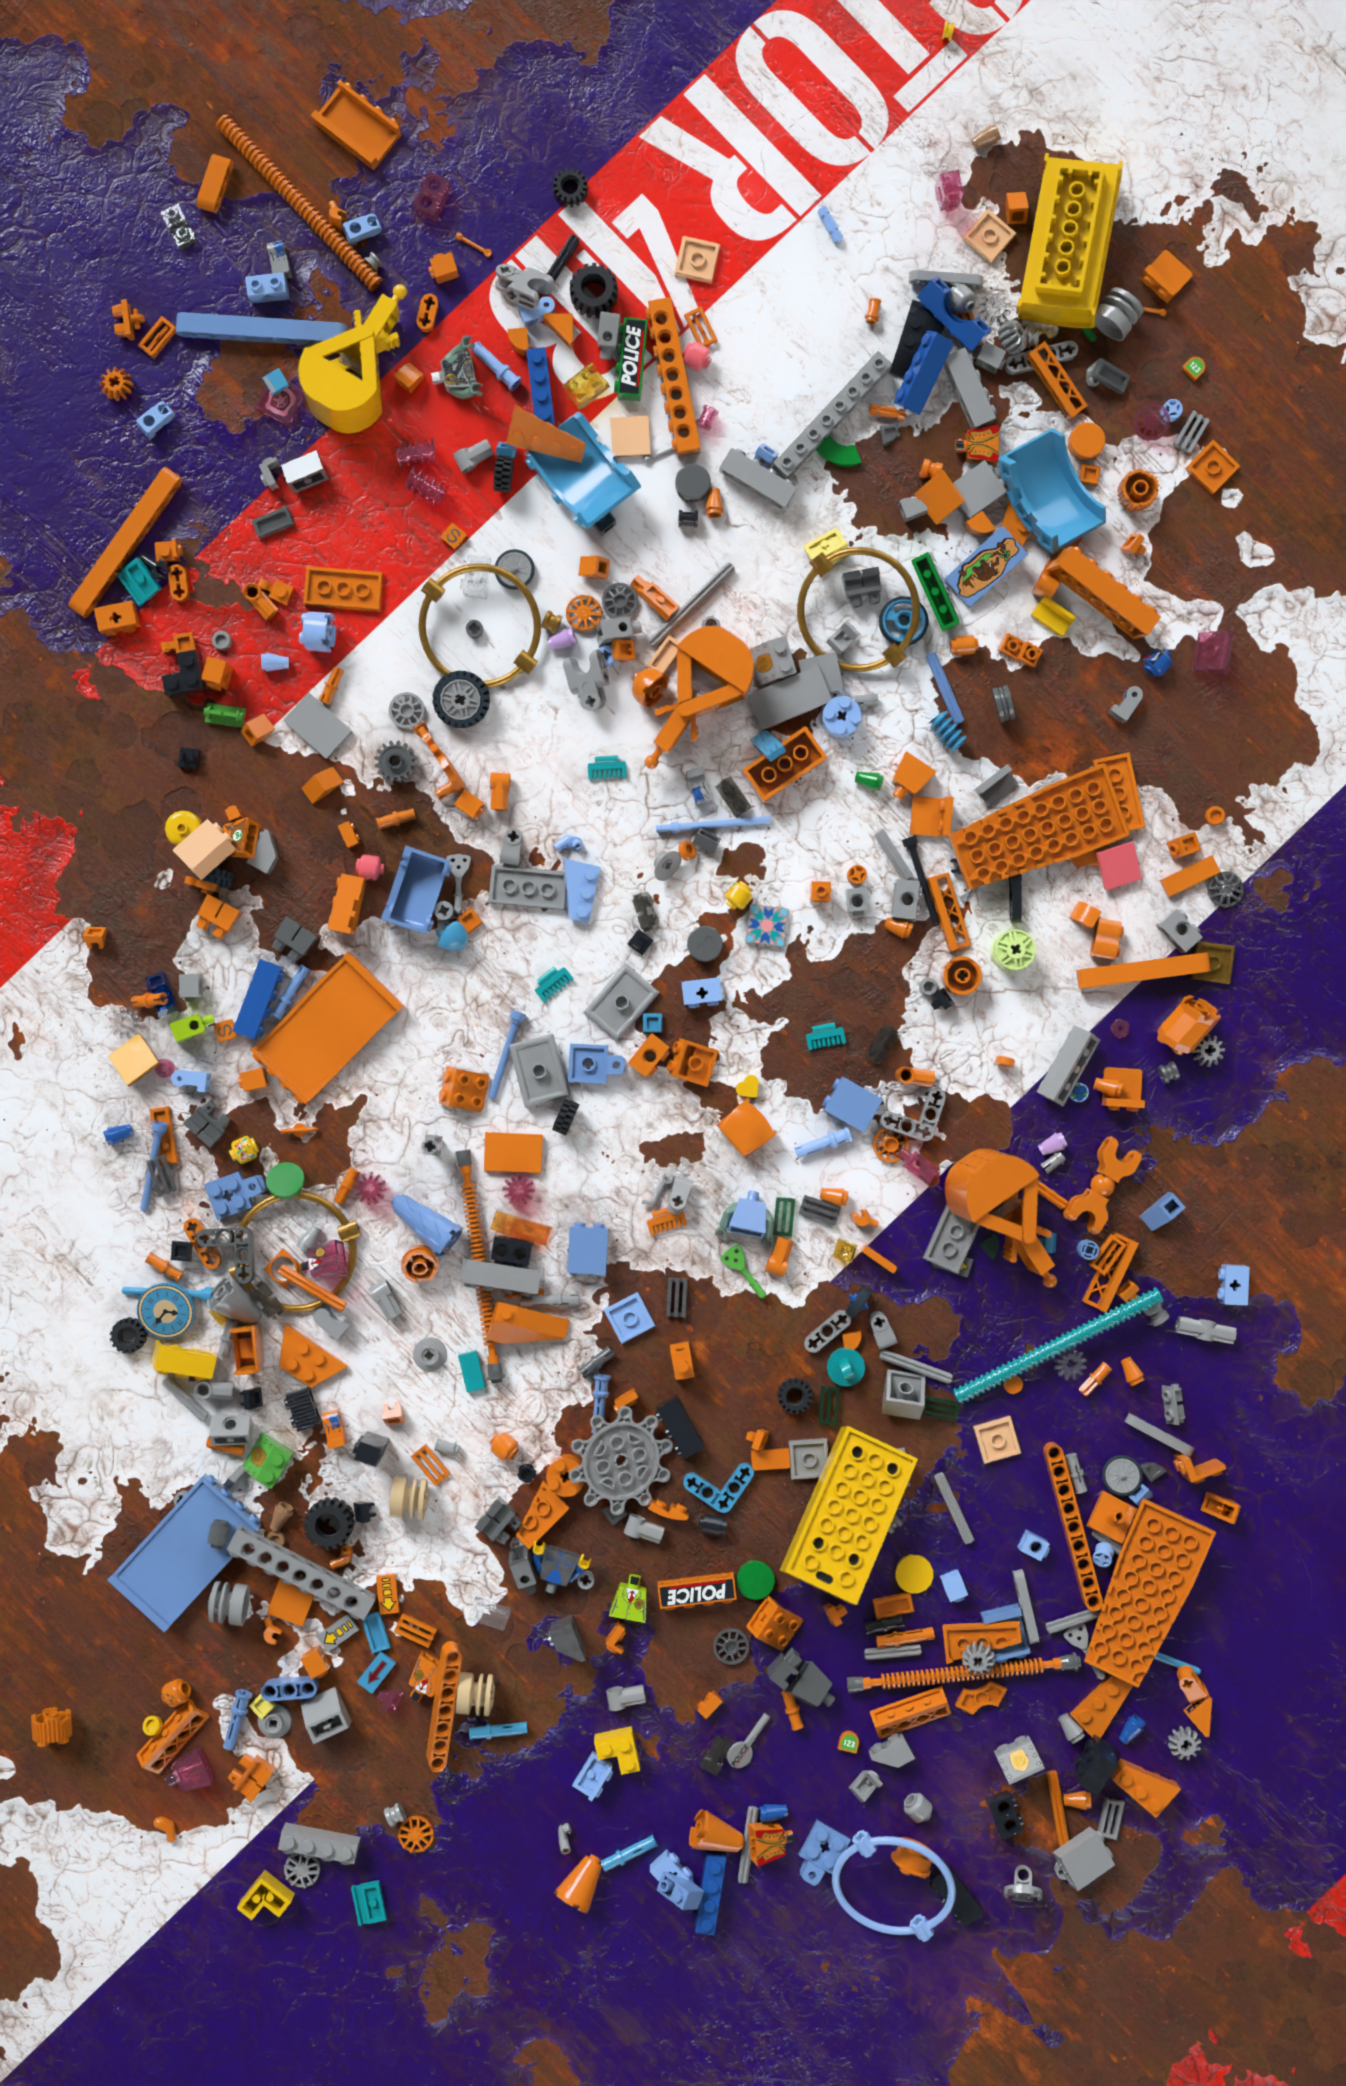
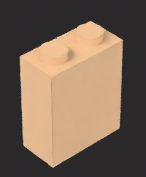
M208 819L173 849L176 855L200 880L236 850L231 844L234 840L226 832L222 834L224 830L216 822L212 824Z

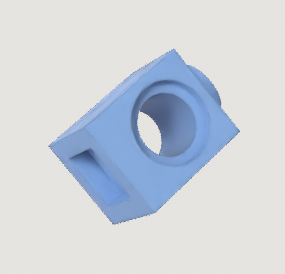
M1025 1530L1017 1546L1020 1551L1039 1561L1046 1557L1050 1550V1544L1046 1539L1028 1530ZM1039 1542V1548L1031 1550V1545Z
M958 1569L940 1576L950 1602H960L965 1599L968 1593Z

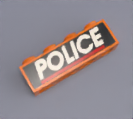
M733 1572L657 1581L660 1609L665 1611L675 1610L676 1607L683 1606V1608H693L696 1604L711 1606L714 1602L728 1604L732 1603L733 1600H737Z

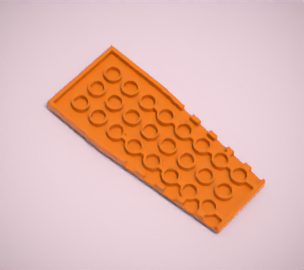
M1101 763L1049 784L950 834L948 837L967 889H973L1080 856L1127 837L1130 834L1106 765Z
M1143 1498L1121 1548L1084 1661L1127 1683L1139 1687L1196 1581L1216 1531Z

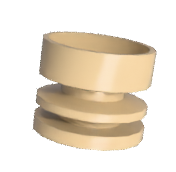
M394 1476L390 1495L389 1516L403 1518L405 1510H409L410 1519H414L415 1511H418V1520H423L429 1501L428 1480L422 1479L421 1485L418 1487V1478H414L412 1486H408L407 1477Z
M460 1672L456 1714L469 1715L471 1707L475 1706L476 1715H480L481 1707H484V1716L490 1715L495 1695L493 1674H488L487 1683H484V1674H480L478 1682H474L473 1673Z

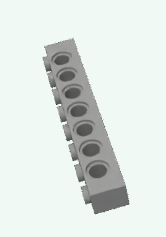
M877 351L773 463L772 469L782 479H789L824 441L823 438L831 434L890 371L892 363Z
M240 1524L228 1543L227 1551H229L231 1556L235 1558L241 1557L249 1565L263 1568V1571L268 1575H276L284 1583H292L298 1586L297 1588L300 1591L314 1594L315 1598L319 1601H327L335 1609L340 1611L343 1609L349 1612V1615L355 1619L361 1618L364 1620L375 1602L376 1594ZM251 1544L254 1546V1550L247 1551L244 1546ZM263 1553H269L271 1555V1558L269 1560H265L261 1557V1555ZM286 1562L289 1566L283 1569L278 1564ZM297 1571H304L306 1575L298 1577L295 1573ZM319 1579L323 1584L316 1586L313 1584V1581ZM337 1588L340 1590V1593L333 1595L330 1593V1590ZM349 1597H355L357 1601L355 1603H349L347 1599Z

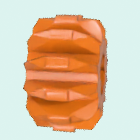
M114 367L113 372L106 369L108 374L101 375L104 381L99 382V385L103 387L101 391L104 395L107 394L108 399L112 400L114 398L119 402L120 396L126 399V393L132 394L129 388L133 387V382L130 381V374H126L124 369L118 370L117 367Z

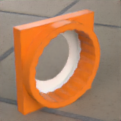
M282 1248L263 1270L285 1289L290 1281L277 1273V1263L280 1260L286 1259L292 1263L293 1270L297 1273H300L302 1269L301 1264Z

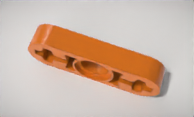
M198 1218L188 1219L184 1223V1231L190 1242H193V1247L204 1266L208 1269L218 1267L222 1262V1257L216 1246H208L205 1249H201L198 1246L197 1239L193 1238L196 1235L195 1231L189 1230L190 1222L198 1225L195 1228L197 1233L205 1229L204 1225ZM207 1234L203 1236V1238H205L206 1240L211 1239V1237L207 1236ZM210 1248H212L213 1251L209 1253L212 1257L215 1256L217 1258V1260H215V1265L213 1263L209 1264L208 1260L210 1259L208 1253L203 1255L202 1252H206Z

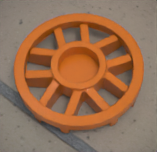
M422 1816L406 1818V1821L401 1823L398 1830V1839L402 1848L410 1853L425 1851L430 1847L434 1838L432 1824ZM412 1820H417V1826H413ZM420 1820L426 1824L420 1827ZM407 1822H409L410 1827H406V1826H404V1825H405ZM429 1827L430 1831H428V1832H424V1831H423L424 1829H426V1828ZM401 1830L407 1831L408 1834L401 1833ZM431 1835V1838H430V1840L428 1841V1839L426 1838V1836ZM421 1840L426 1843L424 1847L420 1842ZM410 1841L413 1842L411 1848L407 1846Z

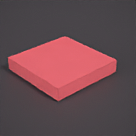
M1128 842L1096 853L1105 890L1142 879L1134 842Z

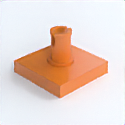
M1101 1491L1086 1526L1119 1544H1123L1137 1508L1105 1491Z

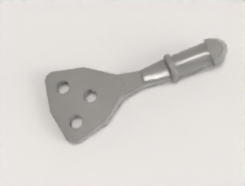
M455 854L448 855L447 860H450L449 865L452 866L451 873L454 875L456 882L454 912L460 914L463 911L461 883L463 876L469 869L471 857Z
M1082 1623L1070 1627L1064 1632L1063 1636L1070 1644L1080 1648L1086 1655L1088 1651V1633L1085 1624ZM1090 1665L1097 1675L1096 1677L1099 1680H1104L1105 1672Z

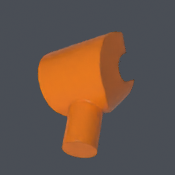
M330 201L328 203L330 207L329 224H332L333 228L337 231H341L343 228L342 222L345 223L347 220V212L338 208L335 201Z
M867 1209L860 1210L861 1217L855 1212L850 1214L852 1223L857 1226L870 1225L877 1228L879 1224L878 1220L870 1217Z
M269 1616L263 1619L266 1626L264 1639L268 1644L276 1646L278 1641L273 1639L272 1636L274 1634L281 1635L282 1630L273 1625Z

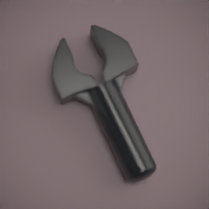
M145 553L140 554L139 558L152 568V577L158 580L167 579L161 574L159 568L171 572L169 563L162 559L159 562H155Z

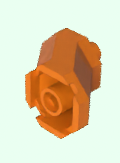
M1192 995L1183 998L1178 1007L1161 1024L1157 1031L1159 1034L1157 1036L1158 1041L1169 1045L1179 1055L1193 1052L1221 1018L1220 1014L1216 1015L1218 1011L1214 1006L1201 998L1198 1001L1193 1000L1195 996Z

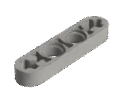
M925 270L909 272V284L915 286H926L931 279L938 276L949 288L959 284H965L971 290L983 288L984 277L978 274Z
M1071 340L1049 345L1059 363L1072 360L1078 352L1077 344ZM1067 346L1069 349H1073L1071 355L1068 352H1064L1060 358V352L1065 351ZM1042 348L1038 351V353L1043 359V361L1046 362V352ZM1032 350L1010 356L1005 362V371L1010 375H1016L1034 370L1025 357ZM1021 358H1023V363L1017 365L1016 369H1014L1013 366H1009L1011 364V361H1013L1014 364L1020 363L1022 360Z
M1130 1413L1124 1421L1191 1457L1195 1449Z
M1022 1569L1015 1570L1012 1573L1029 1644L1039 1642V1636L1024 1572Z

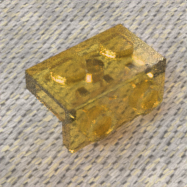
M590 363L563 384L562 387L570 401L579 410H582L607 390L610 385L596 370L595 365Z

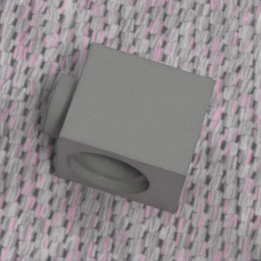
M986 341L975 365L995 374L997 369L1002 370L1007 360L1003 358L1006 351Z
M866 887L845 890L847 912L852 913L853 916L864 915V911L868 910ZM853 897L861 899L862 904L860 907L853 906Z
M179 974V997L185 998V1002L197 1001V998L203 997L202 974Z

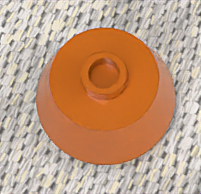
M415 1245L404 1254L400 1266L404 1276L409 1281L417 1283L418 1281L427 1280L428 1282L435 1277L439 1269V1260L427 1246Z

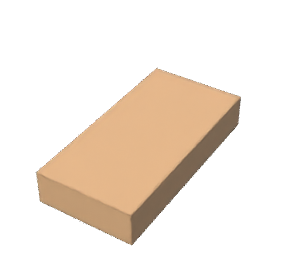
M668 635L646 667L657 669L665 674L677 657V645L679 642Z

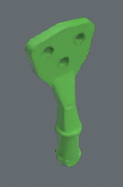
M736 1245L728 1249L722 1255L721 1261L729 1268L739 1270L746 1277L749 1286L754 1289L758 1297L764 1299L766 1292L759 1285L757 1279H754L745 1266V1255L741 1246Z

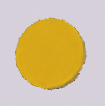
M909 1554L897 1563L895 1578L898 1585L904 1591L911 1594L921 1593L931 1585L933 1569L930 1562L923 1556Z

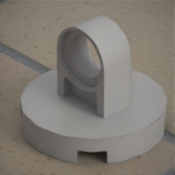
M1020 1865L1015 1870L1014 1885L1005 1886L1003 1896L1008 1898L1011 1895L1012 1900L1033 1902V1897H1037L1038 1901L1042 1900L1043 1891L1038 1887L1032 1886V1872L1030 1868ZM1020 1870L1028 1872L1029 1877L1027 1880L1019 1879L1018 1872Z

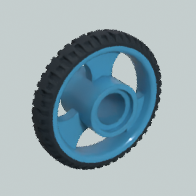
M908 596L891 599L885 604L879 615V627L882 635L887 641L892 644L896 643L897 646L900 645L908 632L912 610H901L895 613L892 607L902 603L912 605L911 597ZM921 603L919 617L922 619L921 628L908 646L920 641L928 628V614ZM905 617L908 620V625H901L899 618ZM887 620L893 621L895 630L900 632L899 638L894 637L886 627Z

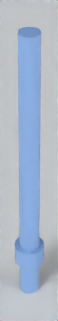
M762 816L691 823L671 822V824L656 825V833L672 832V834L680 833V831L699 830L700 828L711 829L771 824V817Z

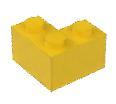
M632 1726L595 1734L594 1743L598 1760L617 1756L621 1775L640 1771V1760Z
M264 1870L242 1897L237 1909L250 1920H253L263 1906L280 1917L291 1903L295 1893L268 1871Z

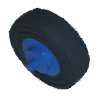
M864 1285L854 1295L849 1294L848 1297L851 1298L850 1304L845 1313L854 1318L860 1310L862 1311L864 1308L867 1310L869 1308L867 1300L872 1290Z

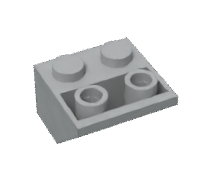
M336 1686L300 1703L305 1727L313 1744L349 1728L352 1722Z

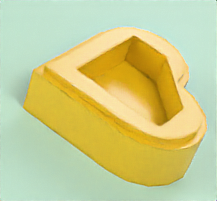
M754 1075L746 1076L743 1082L737 1084V1094L757 1098L758 1078Z

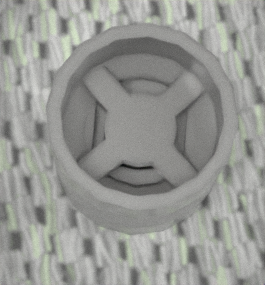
M1160 1302L1157 1303L1158 1306L1153 1305L1152 1309L1148 1308L1144 1312L1146 1316L1150 1317V1322L1154 1327L1165 1322L1170 1316L1167 1311L1161 1308L1162 1304Z

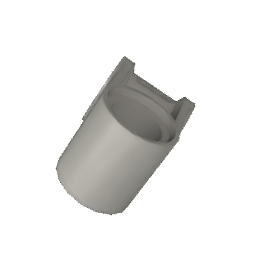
M510 828L505 833L500 863L519 866L522 833L517 828ZM515 831L519 838L511 842V838L508 836Z
M675 1175L667 1203V1209L670 1213L677 1215L684 1210L694 1181ZM675 1201L679 1202L678 1207L675 1206Z
M881 1311L871 1313L869 1323L879 1350L897 1344L894 1332L884 1313ZM877 1317L881 1319L880 1325L875 1323Z

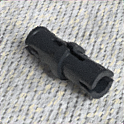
M902 1615L864 1622L866 1634L869 1635L881 1631L885 1633L891 1629L904 1627Z

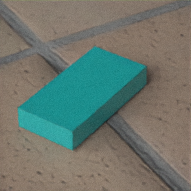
M477 1350L458 1354L466 1392L486 1388Z

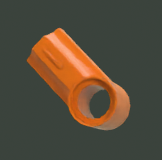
M248 583L244 587L243 593L246 599L266 621L276 615L279 609L257 584ZM251 589L258 590L256 597L248 596Z
M491 772V810L508 811L510 773Z
M900 1067L895 1072V1078L902 1084L933 1088L935 1071ZM903 1070L909 1072V1078L906 1081L901 1078Z
M780 1236L777 1237L772 1255L769 1256L766 1264V1272L784 1277L789 1262L787 1260L794 1241Z

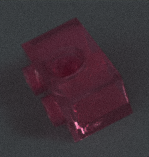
M959 169L939 174L935 192L940 211L946 210V212H950L959 207L964 193Z

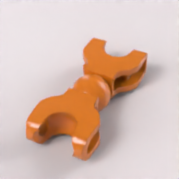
M1112 1136L1105 1138L1097 1151L1099 1162L1097 1172L1100 1174L1092 1178L1090 1183L1091 1189L1087 1188L1083 1194L1072 1197L1063 1213L1065 1219L1074 1221L1082 1212L1088 1211L1090 1218L1087 1230L1093 1235L1099 1234L1108 1220L1106 1209L1108 1199L1105 1197L1113 1193L1115 1188L1114 1181L1119 1183L1122 1177L1133 1174L1142 1159L1140 1152L1132 1150L1123 1159L1118 1160L1115 1153L1119 1144L1117 1139Z

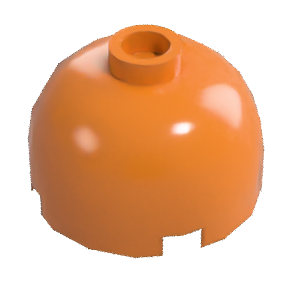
M654 668L638 672L633 677L632 694L642 706L652 707L663 697L660 693L664 688L667 690L669 678Z

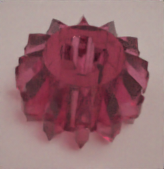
M370 1172L369 1178L364 1173L362 1174L363 1180L361 1178L356 1179L361 1185L354 1186V1189H360V1192L355 1193V1196L362 1195L360 1202L365 1201L367 1198V1205L371 1204L372 1199L377 1204L379 1202L378 1197L381 1199L385 1197L380 1191H387V1188L381 1187L386 1181H378L381 1178L380 1174L374 1179V1172ZM370 1183L373 1184L372 1187H375V1190L371 1191V1193L368 1192L369 1190H366V1186H369Z
M519 1173L518 1180H516L512 1174L510 1177L513 1182L506 1179L505 1183L509 1187L502 1188L503 1191H509V1193L504 1195V1198L511 1196L510 1204L516 1199V1206L520 1205V1200L526 1205L527 1200L525 1197L530 1200L533 1199V1196L528 1192H535L534 1188H529L534 1182L526 1183L529 1179L528 1175L525 1176L524 1180H521L522 1174ZM519 1185H522V1190H524V1192L516 1194L514 1192L516 1191V1189H514V1186L518 1187Z

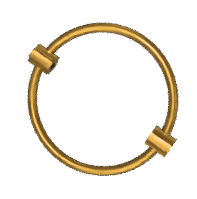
M851 547L836 551L828 556L822 551L809 562L813 568L805 578L798 596L797 619L806 644L816 656L826 654L812 639L805 620V600L814 578L818 574L820 577H823L835 567L832 562L842 557L851 555L872 556L891 565L904 579L912 600L911 623L900 645L897 646L896 643H893L882 652L884 658L868 664H848L838 661L839 667L843 671L867 672L884 667L890 663L895 668L907 658L903 652L912 641L919 623L920 601L912 577L895 558L873 548Z
M476 563L457 567L441 576L437 581L429 578L421 589V592L426 596L420 609L418 628L423 650L437 671L443 676L451 672L436 658L428 641L426 618L431 601L433 600L437 603L446 591L442 586L452 578L468 572L483 571L506 578L522 592L530 606L534 626L532 642L528 652L522 650L513 662L517 667L502 677L483 682L487 685V688H492L511 681L523 671L528 675L539 662L534 658L540 642L541 618L532 593L517 576L495 565Z
M301 1191L297 1196L290 1199L310 1200L328 1209L341 1223V1226L337 1227L342 1242L348 1241L349 1260L346 1271L341 1281L331 1291L332 1294L338 1296L348 1284L355 1268L357 1257L355 1238L361 1236L360 1228L356 1220L348 1222L344 1214L327 1199L313 1193ZM271 1195L261 1200L247 1212L239 1227H247L259 1211L274 1202L284 1199ZM244 1231L242 1234H236L235 1238H243ZM249 1263L240 1264V1267L249 1266ZM235 1266L229 1268V1273L237 1281ZM244 1271L241 1273V1276L245 1277L246 1280V1277H249V1273ZM251 1282L243 1284L258 1301L273 1309L284 1312H306L327 1304L320 1299L302 1305L283 1304L263 1295Z

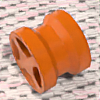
M854 865L847 872V880L853 885L861 884L867 877L866 869L861 865Z

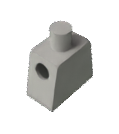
M600 313L597 346L601 348L600 359L611 360L612 350H617L621 323L620 314ZM611 336V340L605 341V337Z
M629 617L600 620L595 628L598 646L612 645L611 640L614 639L630 640L633 634L642 633L640 621L631 623Z

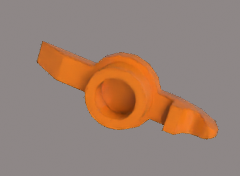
M298 1123L293 1128L281 1129L280 1132L281 1134L293 1133L296 1137H303L307 1132H314L319 1130V1128L306 1127L304 1124Z

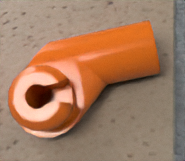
M342 1546L340 1556L330 1560L332 1570L350 1563L353 1555L351 1546Z

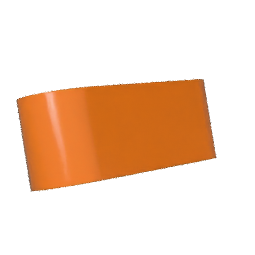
M212 154L197 197V208L215 214L218 213L232 173L233 160Z

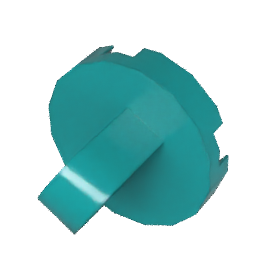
M838 1348L832 1352L826 1365L831 1380L841 1386L856 1384L861 1380L865 1372L864 1359L859 1352L849 1348Z

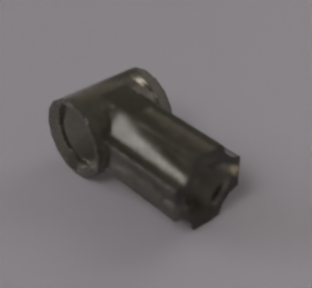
M717 1734L708 1752L706 1751L702 1756L698 1767L716 1777L721 1770L723 1759L732 1741L723 1735Z

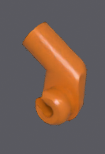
M163 1816L155 1818L153 1822L154 1827L166 1832L167 1842L177 1840L174 1822Z

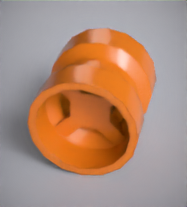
M924 458L919 477L932 479L942 470L943 463H931L929 459Z

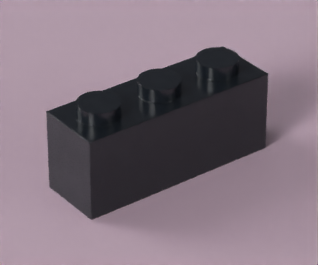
M677 1395L656 1405L657 1411L655 1415L659 1422L663 1421L667 1428L664 1430L669 1439H674L676 1443L674 1448L679 1456L683 1455L684 1459L705 1448L701 1437Z
M367 1431L355 1443L352 1452L355 1454L354 1460L377 1467L384 1455L389 1438Z
M946 1860L944 1863L952 1874L956 1890L955 1901L952 1907L954 1912L952 1915L958 1923L962 1922L967 1927L984 1912L980 1903ZM937 1867L929 1875V1885L935 1893L939 1892L942 1897L940 1899L945 1905L948 1887L942 1872Z

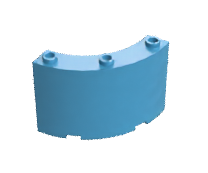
M576 412L557 428L586 442L581 463L531 450L526 451L524 455L527 458L525 463L531 470L534 469L551 490L553 493L551 496L557 504L561 503L573 516L572 518L578 527L582 525L588 529L642 486L633 472L624 464H618L615 455L610 449L597 441L596 437H598V434L585 416L580 412Z
M1053 428L998 458L1002 481L1006 480L1009 489L1006 493L1017 516L1029 532L1033 531L1038 537L1037 541L1052 554L1106 523V507L1098 502L1081 483L1071 464L1066 448L1065 435Z

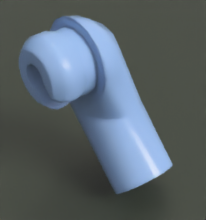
M566 835L553 845L560 852L565 847L579 850L582 848L583 843L579 837Z

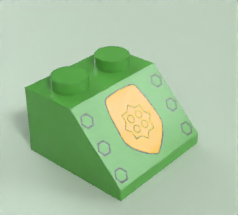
M261 1433L242 1467L255 1480L272 1489L295 1451L268 1435Z

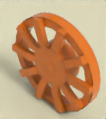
M576 596L568 603L566 608L568 623L578 631L594 629L602 617L600 604L592 596ZM580 599L581 606H578L575 601ZM583 599H588L586 605L583 604ZM593 601L595 605L589 608L590 602ZM573 604L577 610L570 609L571 605ZM598 607L599 613L591 612V610ZM569 612L576 613V615L570 618ZM591 615L598 616L596 622L591 618ZM578 618L579 620L576 625L572 623L574 619ZM590 620L593 625L588 627L587 621ZM581 621L584 622L585 628L579 627Z
M882 1128L873 1139L875 1154L886 1162L901 1160L897 1157L895 1151L899 1150L902 1152L901 1158L906 1155L909 1148L907 1136L899 1134L894 1138V1132L892 1131L891 1137H889L886 1132L887 1129ZM882 1132H884L885 1139L879 1136ZM903 1136L905 1141L898 1142V1139ZM877 1138L883 1141V1144H876ZM905 1144V1150L899 1148V1145ZM876 1147H884V1149L878 1153ZM885 1151H887L886 1158L881 1156ZM890 1152H893L894 1159H889Z

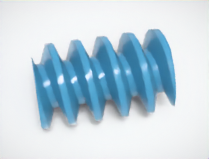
M944 711L927 724L933 723L930 729H937L935 736L942 735L939 740L940 743L947 741L944 748L951 747L949 754H952L965 744L964 741L967 736H959L962 729L955 731L958 724H950L953 718H946L948 711Z

